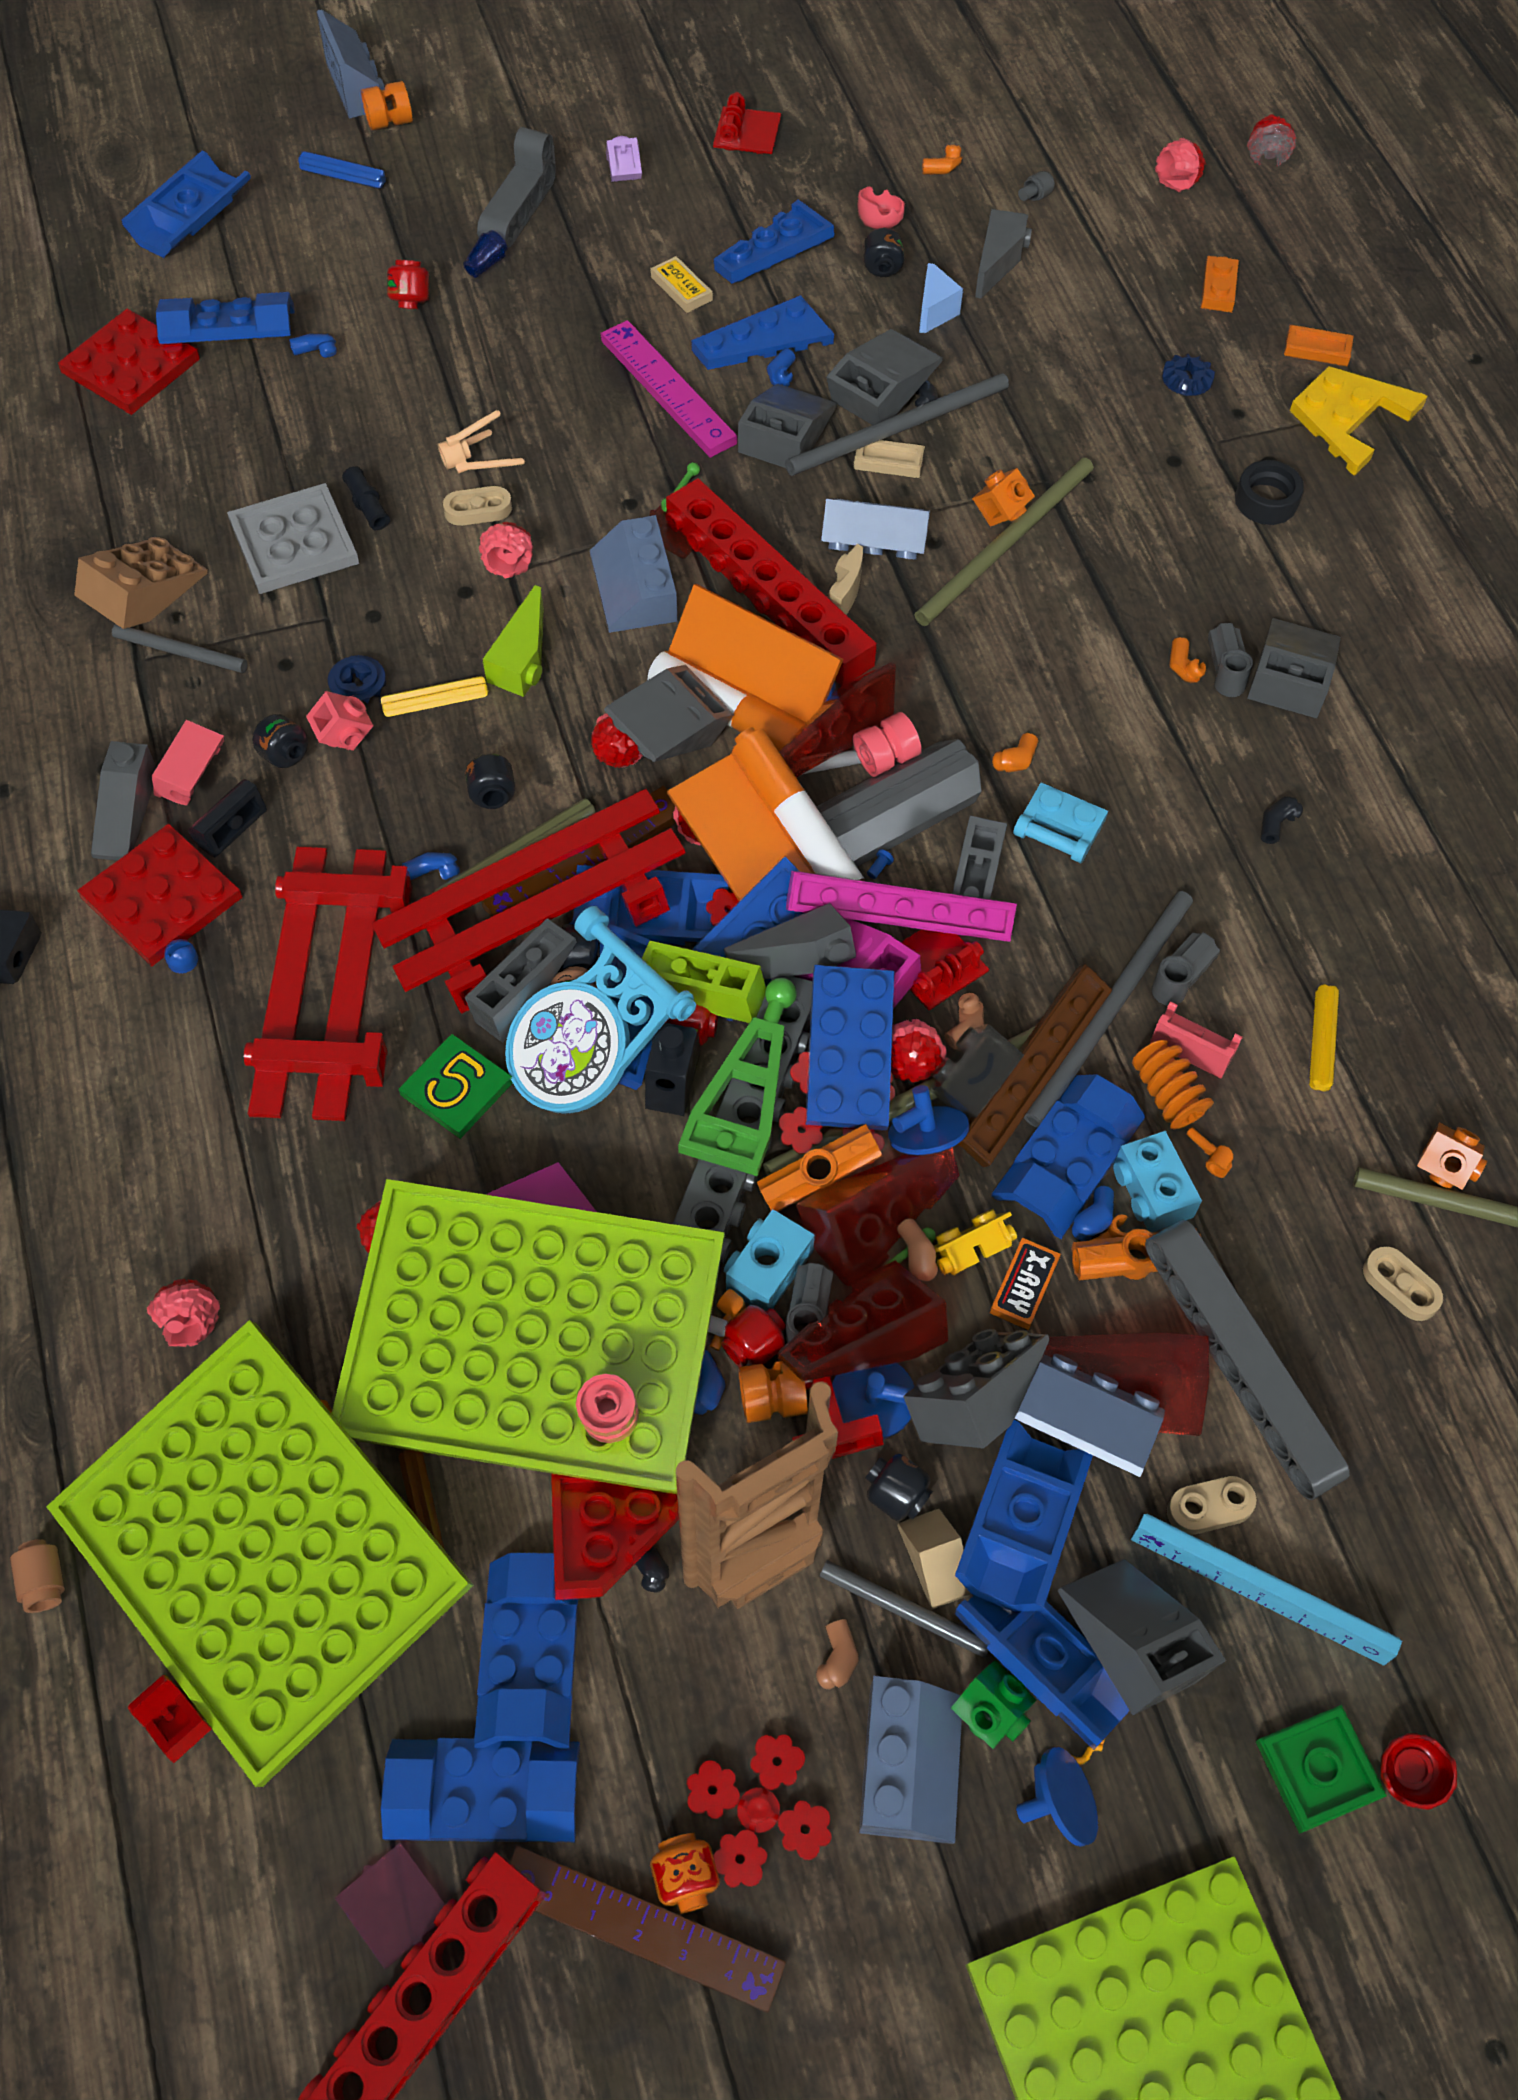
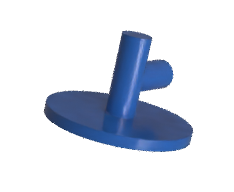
M920 1085L912 1089L915 1107L893 1118V1124L888 1131L889 1142L897 1151L911 1155H927L947 1150L960 1143L969 1132V1122L967 1116L958 1109L932 1106L928 1087Z
M863 1356L848 1362L836 1374L832 1386L843 1423L877 1414L882 1428L883 1439L899 1433L911 1420L912 1417L903 1396L915 1386L909 1374L896 1362L881 1356Z
M1060 1747L1048 1749L1043 1753L1040 1764L1034 1767L1036 1798L1017 1805L1018 1817L1022 1823H1027L1051 1814L1057 1827L1067 1840L1079 1847L1089 1845L1094 1842L1098 1833L1097 1808L1089 1782L1083 1770L1069 1752Z

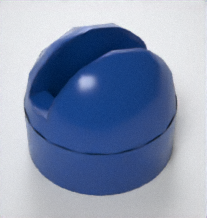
M177 939L171 941L166 946L164 952L165 960L173 972L187 973L196 967L198 954L190 942L184 939Z

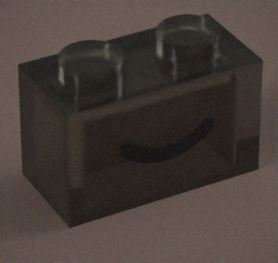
M989 1024L976 1027L975 1029L970 1027L961 1035L956 1043V1046L959 1047L958 1051L951 1060L945 1058L937 1066L932 1074L935 1080L928 1088L946 1105L962 1111L968 1119L978 1117L1024 1056L1021 1051Z

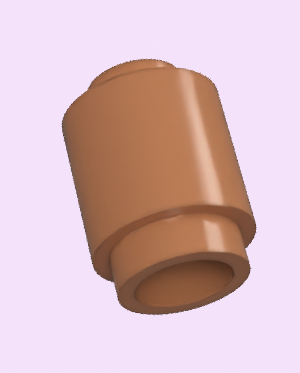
M42 1539L21 1544L18 1547V1551L10 1557L17 1602L22 1603L23 1611L27 1613L42 1612L58 1606L62 1602L61 1594L65 1588L57 1546L47 1544L46 1540Z

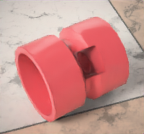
M898 712L883 719L880 722V728L877 726L867 727L853 736L857 756L865 770L872 777H877L889 771L895 766V761L903 764L919 756L922 751L918 733L913 723L903 712Z
M611 1374L597 1375L586 1381L578 1392L576 1400L578 1417L591 1437L600 1442L614 1443L622 1441L633 1432L638 1422L639 1410L634 1392L625 1380Z

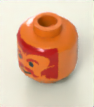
M695 1833L679 1835L659 1843V1852L652 1857L650 1867L660 1902L668 1906L678 1905L680 1914L692 1912L709 1905L706 1896L713 1893L720 1884L709 1843L700 1839L696 1840Z

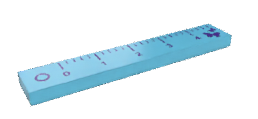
M1144 1514L1131 1537L1132 1541L1383 1666L1398 1655L1402 1643L1400 1638L1149 1514Z

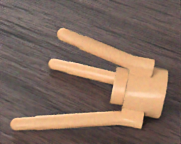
M500 411L492 412L459 433L447 437L446 441L437 444L440 456L447 470L455 467L459 474L467 470L508 467L525 463L523 458L466 462V459L471 458L468 446L491 436L492 431L488 429L469 438L466 437L498 418Z

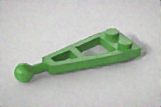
M776 978L767 985L765 997L769 1004L763 1020L753 1017L692 1109L678 1144V1153L758 1176L771 1139L784 1037V1026L778 1023L783 1009L790 1007L795 1002L797 996L796 987L790 980ZM757 1038L771 1041L768 1068L743 1062ZM732 1078L765 1087L759 1130L708 1115Z

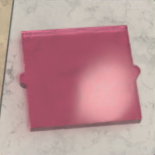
M401 1843L395 1846L372 1867L370 1865L364 1866V1874L335 1897L384 1969L391 1966L419 1941L424 1942L423 1937L436 1926L434 1920L446 1905Z

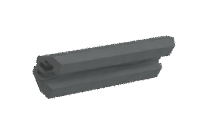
M960 739L939 741L922 750L919 756L903 764L897 763L889 771L877 777H871L816 806L856 867L876 857V853L880 849L887 851L976 802L982 791L979 761L972 753L970 754L965 749L966 746Z

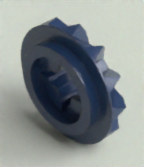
M1188 353L1183 358L1179 355H1174L1171 361H1166L1162 371V379L1165 385L1170 390L1186 396L1200 395L1208 391L1213 384L1215 371L1211 370V362H1202L1201 356L1193 358ZM1186 371H1190L1192 375L1191 379H1189V375H1187Z
M357 655L344 658L337 662L329 672L328 685L330 692L344 696H354L368 704L370 697H380L381 688L386 686L384 668L378 661L367 656ZM353 674L363 682L362 686H356L353 683Z

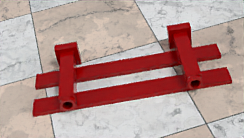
M647 789L596 812L565 829L371 923L384 949L424 929H427L434 943V946L392 966L404 991L407 992L448 971L451 978L444 982L462 1014L470 1010L465 996L486 977L482 966L478 964L472 967L470 960L540 926L547 918L552 920L619 886H622L625 891L621 894L635 927L669 911L670 908L658 878L655 876L648 880L645 873L685 854V849L672 828L630 849L620 835L621 832L660 813L658 806ZM594 845L598 846L606 861L458 934H455L447 919Z
M296 847L292 872H285V876H277L275 883L276 897L278 899H285L286 906L261 1038H254V1042H247L244 1048L245 1066H254L255 1069L248 1108L249 1117H282L289 1072L319 1073L312 1112L313 1120H346L352 1075H363L366 1086L383 1087L388 1051L382 1033L366 1032L365 1042L358 1043L375 930L371 923L377 921L379 907L390 908L391 913L410 904L412 884L407 866H392L391 875L384 876L387 859L386 850L356 849L352 874L324 873L328 853L327 848ZM318 905L347 906L325 1040H295Z

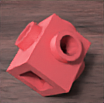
M325 691L306 716L319 743L354 751L373 727L366 712V707L361 700L354 696H344Z

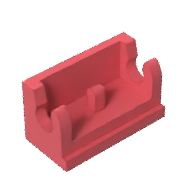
M186 720L152 775L154 796L164 797L175 803L188 805L191 800L189 797L192 796L199 779L213 756L218 755L221 750L220 747L224 742V735Z
M1170 1001L1165 1014H1162L1157 1023L1150 1044L1159 1040H1167V1047L1180 1045L1183 1051L1178 1058H1188L1190 1064L1222 1079L1243 1037L1235 1033L1232 1041L1176 1014L1175 1011L1178 1005Z

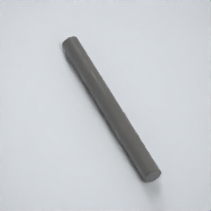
M115 624L112 628V636L114 638L239 673H245L248 662L246 659L131 627L122 629Z
M829 1560L826 1561L820 1574L821 1578L986 1658L989 1651L987 1645L972 1631Z

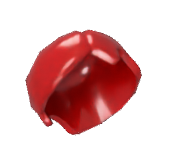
M1406 1733L1391 1740L1380 1756V1777L1388 1792L1406 1807L1430 1810L1446 1803L1457 1788V1765L1455 1759L1436 1739L1418 1733Z

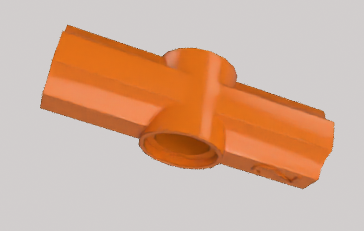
M865 1124L819 1149L816 1148L808 1151L801 1159L757 1181V1184L771 1211L773 1209L779 1212L820 1189L831 1187L837 1180L883 1157ZM817 1159H825L831 1165L829 1175L821 1180L813 1179L809 1175V1167Z
M1135 1229L1124 1237L1074 1242L1072 1245L1074 1273L1078 1280L1081 1281L1115 1276H1125L1129 1279L1139 1280L1145 1278L1150 1272H1158L1148 1256L1145 1246L1146 1240L1157 1233H1152L1145 1229ZM1129 1250L1141 1251L1146 1256V1259L1133 1257Z

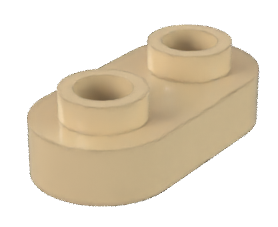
M489 486L454 491L444 498L443 508L448 522L463 526L503 520L510 515L512 503L510 493L505 488Z
M1379 1247L1372 1251L1363 1266V1274L1366 1281L1406 1317L1416 1321H1424L1433 1317L1443 1303L1441 1288L1399 1250L1392 1247ZM1378 1268L1386 1269L1390 1277L1380 1274ZM1411 1297L1419 1298L1423 1306L1413 1303Z
M1229 1476L1177 1490L1168 1503L1167 1516L1172 1526L1190 1535L1240 1524L1247 1520L1256 1507V1494L1252 1486L1239 1477ZM1227 1493H1237L1241 1498V1503H1232L1228 1499ZM1185 1503H1195L1199 1507V1514L1188 1512Z

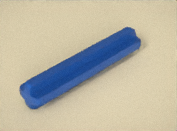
M306 151L302 152L298 159L299 167L303 171L381 189L386 182L385 172L382 169Z

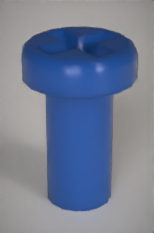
M880 849L876 853L877 859L867 871V875L872 879H876L886 865H891L894 862L893 856L884 849Z

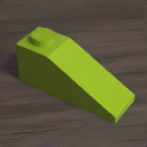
M534 585L483 658L486 682L522 697L525 696L532 685L535 686L539 682L542 675L541 658L544 608L541 587Z
M649 941L642 956V959L677 992H691L696 1005L707 1008L710 1013L750 1023L753 1017H757L765 998L766 990L759 965L655 941Z

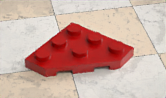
M551 1473L555 1600L602 1597L679 1520L677 1494Z

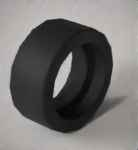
M1272 460L1254 462L1244 469L1235 493V504L1239 511L1251 521L1265 525L1284 523L1292 518L1298 509L1304 492L1303 480L1296 470L1282 462ZM1270 485L1285 493L1287 498L1268 500L1256 494L1251 487Z

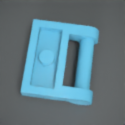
M1040 783L1024 813L1020 815L1013 834L1023 839L1025 836H1028L1071 855V860L1082 864L1107 818L1108 811L1049 785ZM1033 822H1036V823L1041 824V825H1043V826H1045V827H1048V828H1050V829H1052V830H1055V831H1057V832H1059V833H1062V834H1064V835H1066V836H1069V837H1071V838H1073V839H1076V840H1078V842H1077V841H1074V840H1072V839H1070V838H1067V837H1065V836H1063V835H1060V834H1058V833H1056V832H1053V831H1051V830H1049V829H1046V828H1044V827H1042V826H1039V825H1037V824H1035V823H1033Z

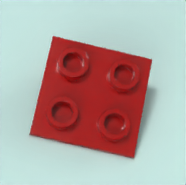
M739 92L731 94L727 100V107L723 106L713 148H722L729 151H747L756 154H772L781 113L745 109L743 95Z
M921 929L901 942L920 955L921 972L918 973L917 979L913 982L910 990L929 1011L989 972V968L980 959V956L984 954L982 946L977 941L965 943L958 934Z

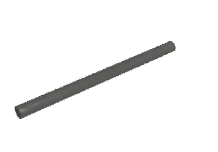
M1004 373L998 374L791 457L785 461L786 470L791 476L1006 390L1009 387L1008 378Z
M1178 891L1112 986V992L1024 1116L1027 1123L1038 1127L1056 1101H1059L1192 905L1193 899L1188 893Z

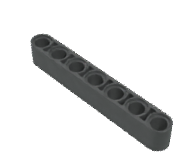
M1183 1219L1148 1238L1145 1246L1152 1263L1299 1493L1308 1500H1314L1348 1479L1349 1468L1343 1456L1194 1226Z

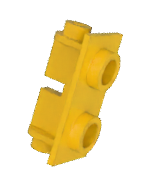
M991 1209L972 1218L974 1226L960 1232L958 1227H955L936 1236L938 1244L934 1245L936 1252H939L942 1257L937 1260L940 1271L944 1275L948 1273L956 1275L960 1271L980 1262L973 1248L977 1245L984 1258H988L1011 1247L1012 1241L1017 1239V1234L1010 1224L1005 1226L1003 1222L1004 1219L1012 1216L1011 1212L996 1214L994 1209Z

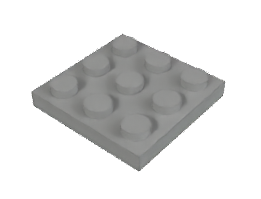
M326 483L227 512L259 594L359 564L356 550Z

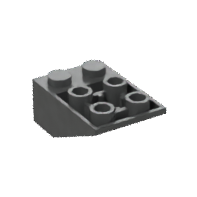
M890 329L846 353L826 376L831 400L871 425L896 416L940 365L943 358L895 330Z
M775 384L750 402L738 422V453L786 468L785 461L813 449L835 411L837 402L781 384Z
M1272 618L1247 699L1318 718L1336 666L1341 637Z
M686 665L663 670L610 703L604 709L613 719L614 726L621 732L626 733L638 745L639 752L653 762L710 747L734 716L723 702Z
M995 1329L983 1330L972 1337V1342L964 1349L947 1356L945 1363L936 1371L920 1377L917 1381L918 1385L903 1397L921 1442L985 1448L1002 1434L1014 1421L1049 1343L1048 1334H1030L1026 1330L1012 1333L997 1332Z
M1125 1559L1057 1590L1133 1716L1196 1684L1226 1661L1201 1620Z

